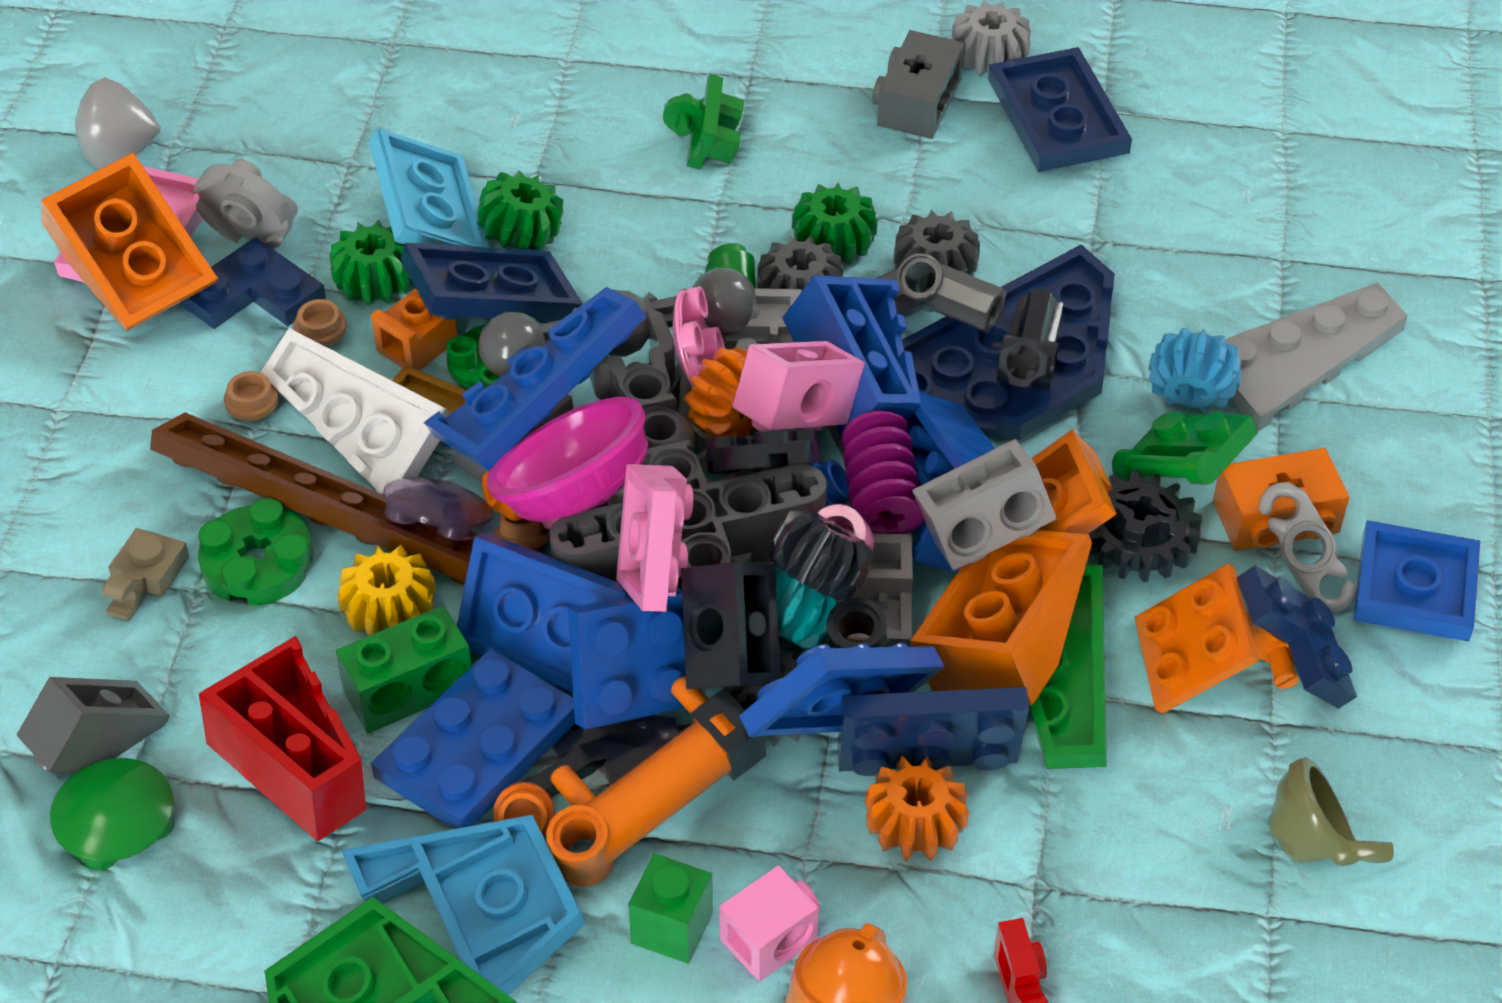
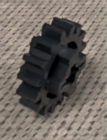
M1131 471L1129 482H1122L1116 475L1109 476L1112 489L1107 493L1117 514L1088 533L1092 542L1089 555L1100 554L1098 565H1102V569L1108 568L1112 564L1118 566V578L1125 579L1130 570L1138 571L1142 582H1148L1150 571L1157 570L1166 579L1171 577L1173 564L1185 569L1188 566L1190 553L1196 554L1201 535L1202 515L1193 513L1195 499L1193 497L1179 499L1181 485L1174 483L1164 488L1160 486L1161 480L1157 474H1154L1149 482L1141 481L1137 471Z

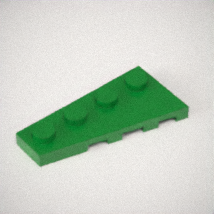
M1102 565L1085 566L1059 665L1034 704L1029 705V713L1047 769L1107 767L1104 581Z

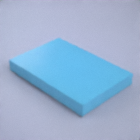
M376 128L369 139V145L395 242L401 244L406 242L490 247L488 240L485 239V229L477 225L478 206L463 156Z

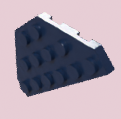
M1081 244L1003 285L1001 288L1007 292L1004 310L997 325H994L989 333L945 316L902 339L904 350L912 353L919 392L963 405L986 436L1018 440L1102 394L1115 273ZM1033 289L1051 291L1053 297L1063 303L1061 328L1056 342H1059L1050 390L1019 387L996 380L1003 338L1005 334H1010L1018 298L1030 293Z

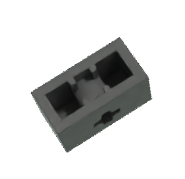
M909 30L902 46H895L891 52L886 77L879 76L875 83L872 103L878 105L877 126L933 139L961 81L964 42Z

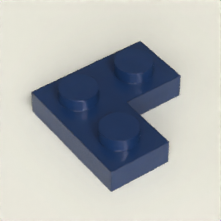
M254 237L211 267L218 278L217 283L180 302V305L215 329L254 302L288 327L294 323L298 310L302 305L316 299L326 300L324 285L260 239Z
M1256 565L1238 576L1237 580L1252 623L1288 643L1304 690L1338 709L1357 698L1349 676L1353 670L1352 664L1346 653L1338 646L1332 627L1335 626V619L1328 606L1318 597L1310 598L1298 591L1284 577L1276 578Z

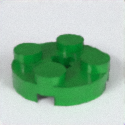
M273 498L258 499L252 505L233 509L216 520L207 522L199 530L198 561L203 580L215 595L230 601L229 595L247 598L248 605H262L280 600L301 586L306 579L305 569L310 564V561L311 563L313 561L314 552L306 524L293 512L283 509L282 504ZM257 548L264 549L265 553L263 558L257 560L252 555L244 556L248 551Z

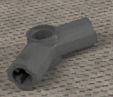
M924 253L913 254L906 258L898 269L874 278L898 281L900 292L894 298L897 314L907 317L919 311L937 312L985 333H989L991 328L997 325L1004 310V301L1007 294L1005 289L943 265L931 255ZM929 273L936 274L935 283L929 290L921 293L916 292L917 282L922 276Z

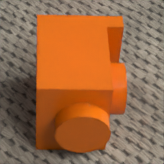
M416 288L387 311L383 312L377 309L371 314L377 352L402 368L407 365L419 371L447 350L446 345L448 341L457 336L455 319L450 320L430 315Z

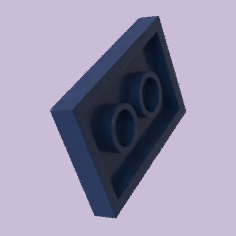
M1079 47L989 64L988 80L1038 172L1130 154L1132 138Z
M406 242L404 244L401 262L430 315L450 320L458 319L460 316L485 317L490 320L505 311L524 313L535 318L537 322L545 324L564 319L572 313L573 308H578L583 304L550 251Z
M1027 687L844 695L841 700L837 745L839 772L854 771L858 775L874 776L879 773L881 767L896 769V765L902 756L912 766H920V763L928 755L932 763V769L935 771L947 766L974 765L975 768L980 770H996L1005 767L1007 764L1017 763L1029 713Z

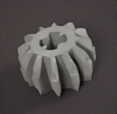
M983 0L981 7L967 5L964 14L956 16L955 23L952 26V40L964 42L963 70L976 69L980 77L985 72L989 73V64L1025 58L1029 55L1031 29L1029 27V20L1021 17L1019 8L1006 9L1003 2L998 5H989Z

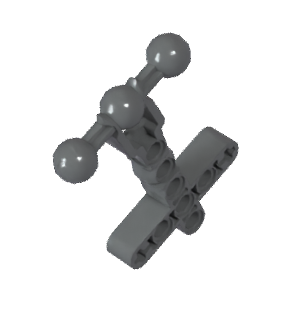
M714 268L702 274L692 286V288L701 286L705 292L708 304V317L704 318L709 328L717 326L722 335H731L745 328L752 319L757 306L754 286L742 273L734 269ZM614 290L635 300L647 317L632 330V334L623 344L615 347L594 367L589 377L594 393L600 400L613 397H630L640 402L646 416L643 426L645 438L648 442L646 457L642 465L673 466L687 479L686 484L691 485L693 490V509L690 519L683 522L681 542H684L687 546V568L731 563V556L769 548L773 542L772 536L780 522H784L790 510L806 509L817 514L821 509L825 508L826 478L820 470L806 464H793L707 484L699 459L694 453L696 441L693 428L685 416L677 412L675 395L670 394V387L673 386L676 379L674 343L669 328L673 327V312L677 296L658 300L650 292L641 298L630 291ZM509 311L491 318L481 330L478 342L479 354L483 363L491 373L501 377L510 370V365L507 362L508 359L524 347L527 350L534 346L546 344L551 340L549 329L561 320L539 325L533 317L524 313ZM647 340H649L651 345L649 363L632 362L625 367L621 357H627L641 350ZM623 502L559 518L550 530L552 558L618 582L616 577ZM678 578L677 586L680 590H682V580Z

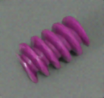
M885 411L863 413L851 420L843 429L840 440L846 470L848 496L851 508L861 515L872 533L908 534L917 529L924 519L912 492L918 485L917 472L914 469L916 466L914 454L911 452L913 446L911 436L906 433L908 423L902 416Z

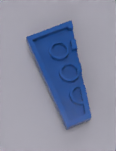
M605 287L549 329L551 340L546 344L534 346L527 350L524 347L507 360L510 365V370L486 388L481 381L477 382L461 394L466 401L465 404L446 418L438 411L423 423L435 438L489 471L536 424L548 418L553 412L554 407L576 385L588 379L594 367L615 347L623 344L632 334V330L647 316L635 300Z

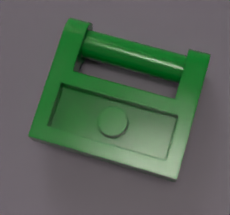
M1179 411L1168 412L1153 422L1152 428L1132 449H1120L1115 453L1112 459V472L1121 481L1129 482L1131 471H1137L1140 479L1157 474L1165 478H1186L1191 484L1208 485L1219 477L1258 434L1251 415L1225 414L1223 412L1209 414H1182Z

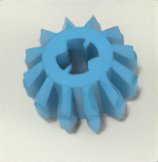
M1182 328L1179 334H1164L1161 343L1156 344L1155 352L1151 354L1148 370L1151 371L1149 380L1152 382V392L1158 396H1165L1166 403L1169 405L1177 403L1184 405L1186 411L1190 407H1198L1204 412H1208L1211 406L1226 407L1229 398L1235 396L1236 388L1240 386L1242 370H1240L1241 360L1238 358L1239 348L1232 344H1226L1225 336H1210L1206 334L1205 330H1202L1200 333H1192L1188 329Z

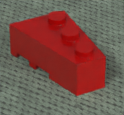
M297 636L292 637L199 693L206 744L317 842L366 811L362 760L335 708H330L322 692V684L316 672H312L309 668Z

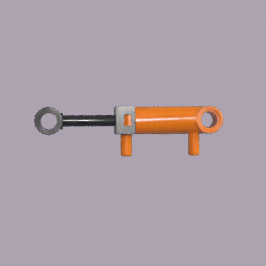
M861 597L847 598L837 603L829 612L826 621L828 638L823 641V644H827L831 648H851L860 644H868L870 648L888 647L885 614L880 606L873 601ZM858 633L869 636L868 639L860 642H852L846 639L848 636ZM682 676L672 684L671 693L691 714L693 724L597 796L590 791L569 765H562L556 768L551 775L550 781L571 806L557 812L550 820L546 834L548 847L565 881L580 887L593 886L603 881L612 871L615 859L725 775L728 774L734 781L765 758L767 754L764 736L749 737L739 717L758 698L743 708L723 688L709 699L701 689H686V676ZM590 839L595 841L584 852L573 853L568 851L569 847L578 840Z

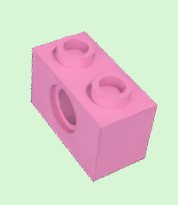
M827 341L749 345L732 408L751 418L752 426L763 432L793 428L821 431L823 426L847 424L865 362Z

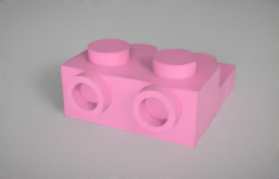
M626 464L616 580L642 611L666 612L668 596H676L678 578H681V568H687L688 564L687 546L684 542H681L683 522L684 520H689L692 514L693 490L690 484H686L687 479L673 466Z

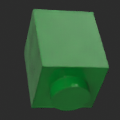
M653 853L628 903L631 944L689 964L713 914L712 873Z

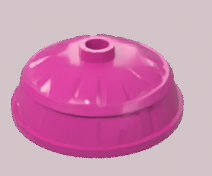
M613 397L595 401L568 411L535 429L522 438L495 463L487 477L486 484L494 499L505 502L518 516L535 522L559 519L602 506L625 485L626 464L642 465L645 460L648 442L645 438L643 425L646 416L640 402L630 397Z

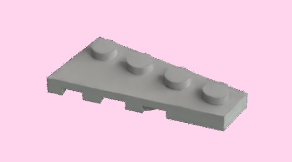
M1375 283L1225 339L1226 344H1232L1239 348L1238 358L1241 360L1240 370H1242L1240 386L1236 388L1235 396L1230 399L1243 415H1251L1257 431H1260L1271 423L1272 416L1284 407L1290 410L1303 401L1305 393L1320 382L1326 385L1339 376L1341 368L1353 359L1356 361L1362 360L1401 333L1405 328L1408 315L1379 283Z

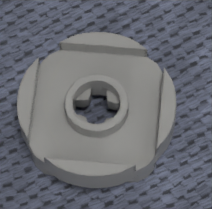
M236 159L232 166L216 164L208 167L193 187V194L198 192L200 197L195 206L201 217L222 236L238 243L241 236L248 239L257 237L272 249L279 247L291 230L293 219L298 213L296 203L288 196L281 194L265 179L261 178L260 170L247 160Z

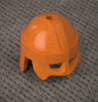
M865 923L861 929H838L808 944L802 950L795 963L785 1003H905L907 977L902 963L886 944L884 931L877 926Z

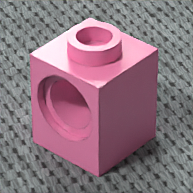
M778 865L719 906L720 940L760 982L801 953L808 944L818 939L819 902L807 884L801 880L794 882Z

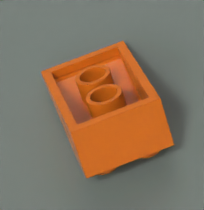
M134 152L41 200L42 225L71 268L126 331L218 282L217 276Z
M1037 530L1030 536L1018 538L988 553L978 562L962 566L910 640L912 647L934 646L945 666L928 680L931 690L954 691L1027 687L1028 703L1033 705L1059 665L1092 545L1089 534Z

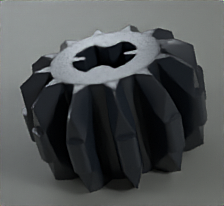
M806 509L789 511L784 522H780L772 536L773 542L767 551L776 568L786 572L790 578L796 579L805 587H810L820 594L829 595L836 600L852 597L858 585L861 586L870 571L868 567L874 557L870 547L866 545L864 540L856 537L851 531L842 528L836 522Z

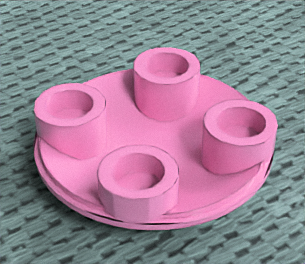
M701 286L680 290L676 297L673 312V343L676 356L686 379L692 387H694V383L690 377L699 375L702 370V360H713L716 351L720 347L725 348L719 327L709 328L705 323L704 318L708 317V304L705 292Z

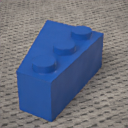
M813 275L782 317L794 342L827 341L865 362L847 424L835 425L840 436L849 422L863 413L873 411L892 412L902 416L907 421L921 404L912 353L905 351L902 343L901 334L907 327L905 317L897 314L894 298L900 292L897 280Z
M919 392L921 404L906 421L908 423L906 433L911 436L913 446L911 452L914 454L916 466L914 469L918 477L917 487L996 449L963 405ZM923 519L921 525L915 529L918 543L915 542L912 545L913 561L957 573L960 568L954 571L951 569L935 545Z

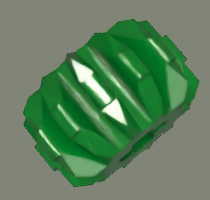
M518 170L514 177L507 173L500 172L496 180L487 181L486 187L482 189L477 210V225L485 229V239L500 241L501 248L510 246L516 249L526 250L529 248L542 251L544 246L553 243L554 238L559 234L562 224L561 218L564 212V200L555 195V186L540 183L539 175L529 178L525 177Z
M839 182L834 188L829 189L818 184L814 193H802L798 205L794 208L791 227L794 229V239L798 242H805L812 236L815 245L830 243L832 252L835 255L841 256L842 260L852 264L856 255L864 256L868 254L869 247L874 242V236L877 235L878 219H876L872 198L861 196L858 187L848 190L842 189Z
M380 220L369 227H365L358 222L354 232L340 231L339 241L331 245L329 255L332 280L336 283L337 289L343 290L349 301L362 297L368 306L375 299L380 298L390 304L393 293L407 294L408 285L412 280L401 262L404 244L395 242L391 226L384 228Z

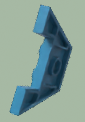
M533 815L341 850L364 902L374 897L379 902L384 903L425 883L460 961L507 995L516 989L586 924Z

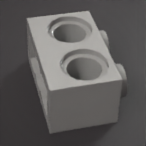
M1016 439L912 490L935 545L953 571L966 564L978 562L988 553L1018 538L1030 536L1040 527L1057 519L1036 464Z

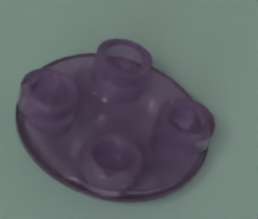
M430 477L403 478L387 483L383 490V496L387 501L384 515L388 519L401 524H414L419 521L438 526L437 531L440 535L453 540L470 539L472 529L490 522L494 514L493 507L483 497L462 485L447 480Z

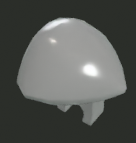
M106 77L89 86L80 101L75 119L77 138L84 156L91 165L99 170L132 152L135 155L139 154L152 142L161 129L152 113L134 94L122 84Z

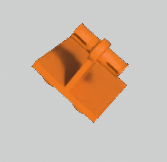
M1229 563L1134 617L1154 707L1161 714L1257 663L1259 659L1270 663L1273 682L1275 686L1277 685V688H1291L1299 682V676L1296 673L1288 643L1252 623L1250 614L1246 611L1236 570Z

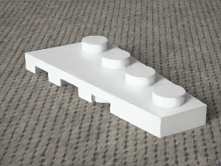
M288 328L260 372L268 377L270 383L315 426L316 430L347 459L348 463L378 493L400 502L405 498L440 441L434 437L423 422L438 411H440L444 418L451 414L444 407Z

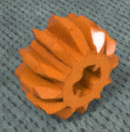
M736 346L728 350L720 347L716 351L713 360H702V370L699 375L690 377L694 387L684 398L690 405L687 417L694 422L695 426L705 431L704 433L711 438L737 435L743 437L749 436L751 430L760 431L752 426L751 418L732 408L748 349L742 350Z
M927 755L920 763V766H912L902 756L896 765V771L885 767L880 768L879 773L876 775V784L870 785L866 791L865 807L868 810L866 825L869 829V834L879 835V844L883 852L899 846L901 847V855L906 862L913 855V851H921L932 861L934 856L937 855L938 847L953 850L954 845L958 842V833L963 832L964 828L967 827L969 811L966 809L967 792L965 783L953 782L954 774L952 773L951 766L935 771L932 769V763Z

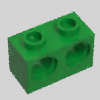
M444 605L335 650L344 694L367 734L429 708L472 667L469 645Z

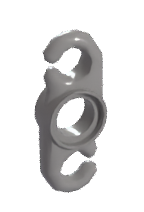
M1289 482L1275 483L1268 487L1260 497L1258 509L1261 514L1269 515L1272 512L1276 499L1289 497L1295 502L1296 511L1291 518L1283 520L1272 517L1268 520L1269 529L1278 537L1280 543L1279 551L1283 562L1289 568L1305 595L1310 598L1318 597L1328 606L1332 613L1343 611L1355 599L1357 586L1354 581H1345L1341 594L1335 599H1328L1322 596L1319 589L1320 582L1324 577L1344 578L1347 575L1346 566L1337 558L1336 542L1333 534L1324 524L1304 490ZM1303 531L1315 533L1323 544L1322 555L1313 564L1301 563L1296 559L1292 551L1293 540Z

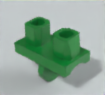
M709 74L706 82L705 97L700 100L693 98L688 93H684L669 99L664 105L663 120L665 125L679 136L683 137L690 134L686 166L698 170L701 169L706 157L730 164L739 147L741 132L735 130L741 120L744 100L722 93V77Z

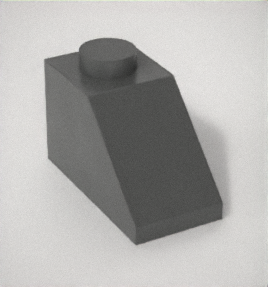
M49 677L16 735L34 754L33 759L37 765L48 772L64 774L65 772H77L98 761L118 757L165 726L170 715L138 681Z

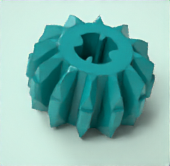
M775 566L779 640L804 651L822 645L823 641L828 638L826 621L829 612L837 604L835 599L829 595H822L810 587H805L801 582L790 578L786 572Z

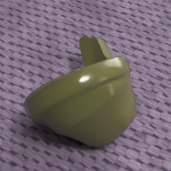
M1304 757L1289 764L1288 772L1281 778L1277 786L1276 798L1268 822L1272 834L1276 837L1288 857L1294 862L1299 863L1330 859L1339 866L1352 865L1358 861L1385 863L1393 859L1394 848L1392 842L1355 840L1345 813L1331 785L1314 761Z

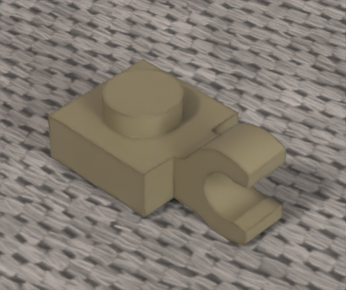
M136 528L108 566L110 577L104 584L101 592L102 596L114 600L106 610L107 615L129 621L136 613L140 602L147 592L162 597L189 559L186 542Z

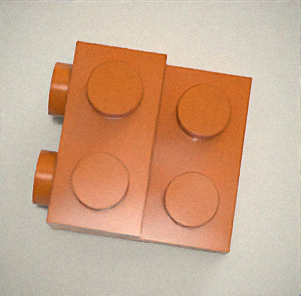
M1073 429L1031 458L1038 468L1057 518L1038 530L1088 534L1117 514L1107 493L1112 487L1097 453Z

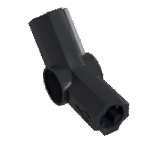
M1033 289L1030 293L1019 296L1010 334L1004 335L996 379L998 382L1009 383L1019 387L1051 389L1059 342H1056L1059 336L1063 316V303L1053 297L1051 291Z

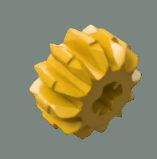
M377 544L374 555L367 557L356 553L353 567L341 569L340 593L337 594L340 610L347 617V622L352 627L353 632L366 630V634L370 636L434 609L433 599L434 593H436L434 576L426 568V563L423 561L421 554L408 556L402 545L398 546L391 553H385Z

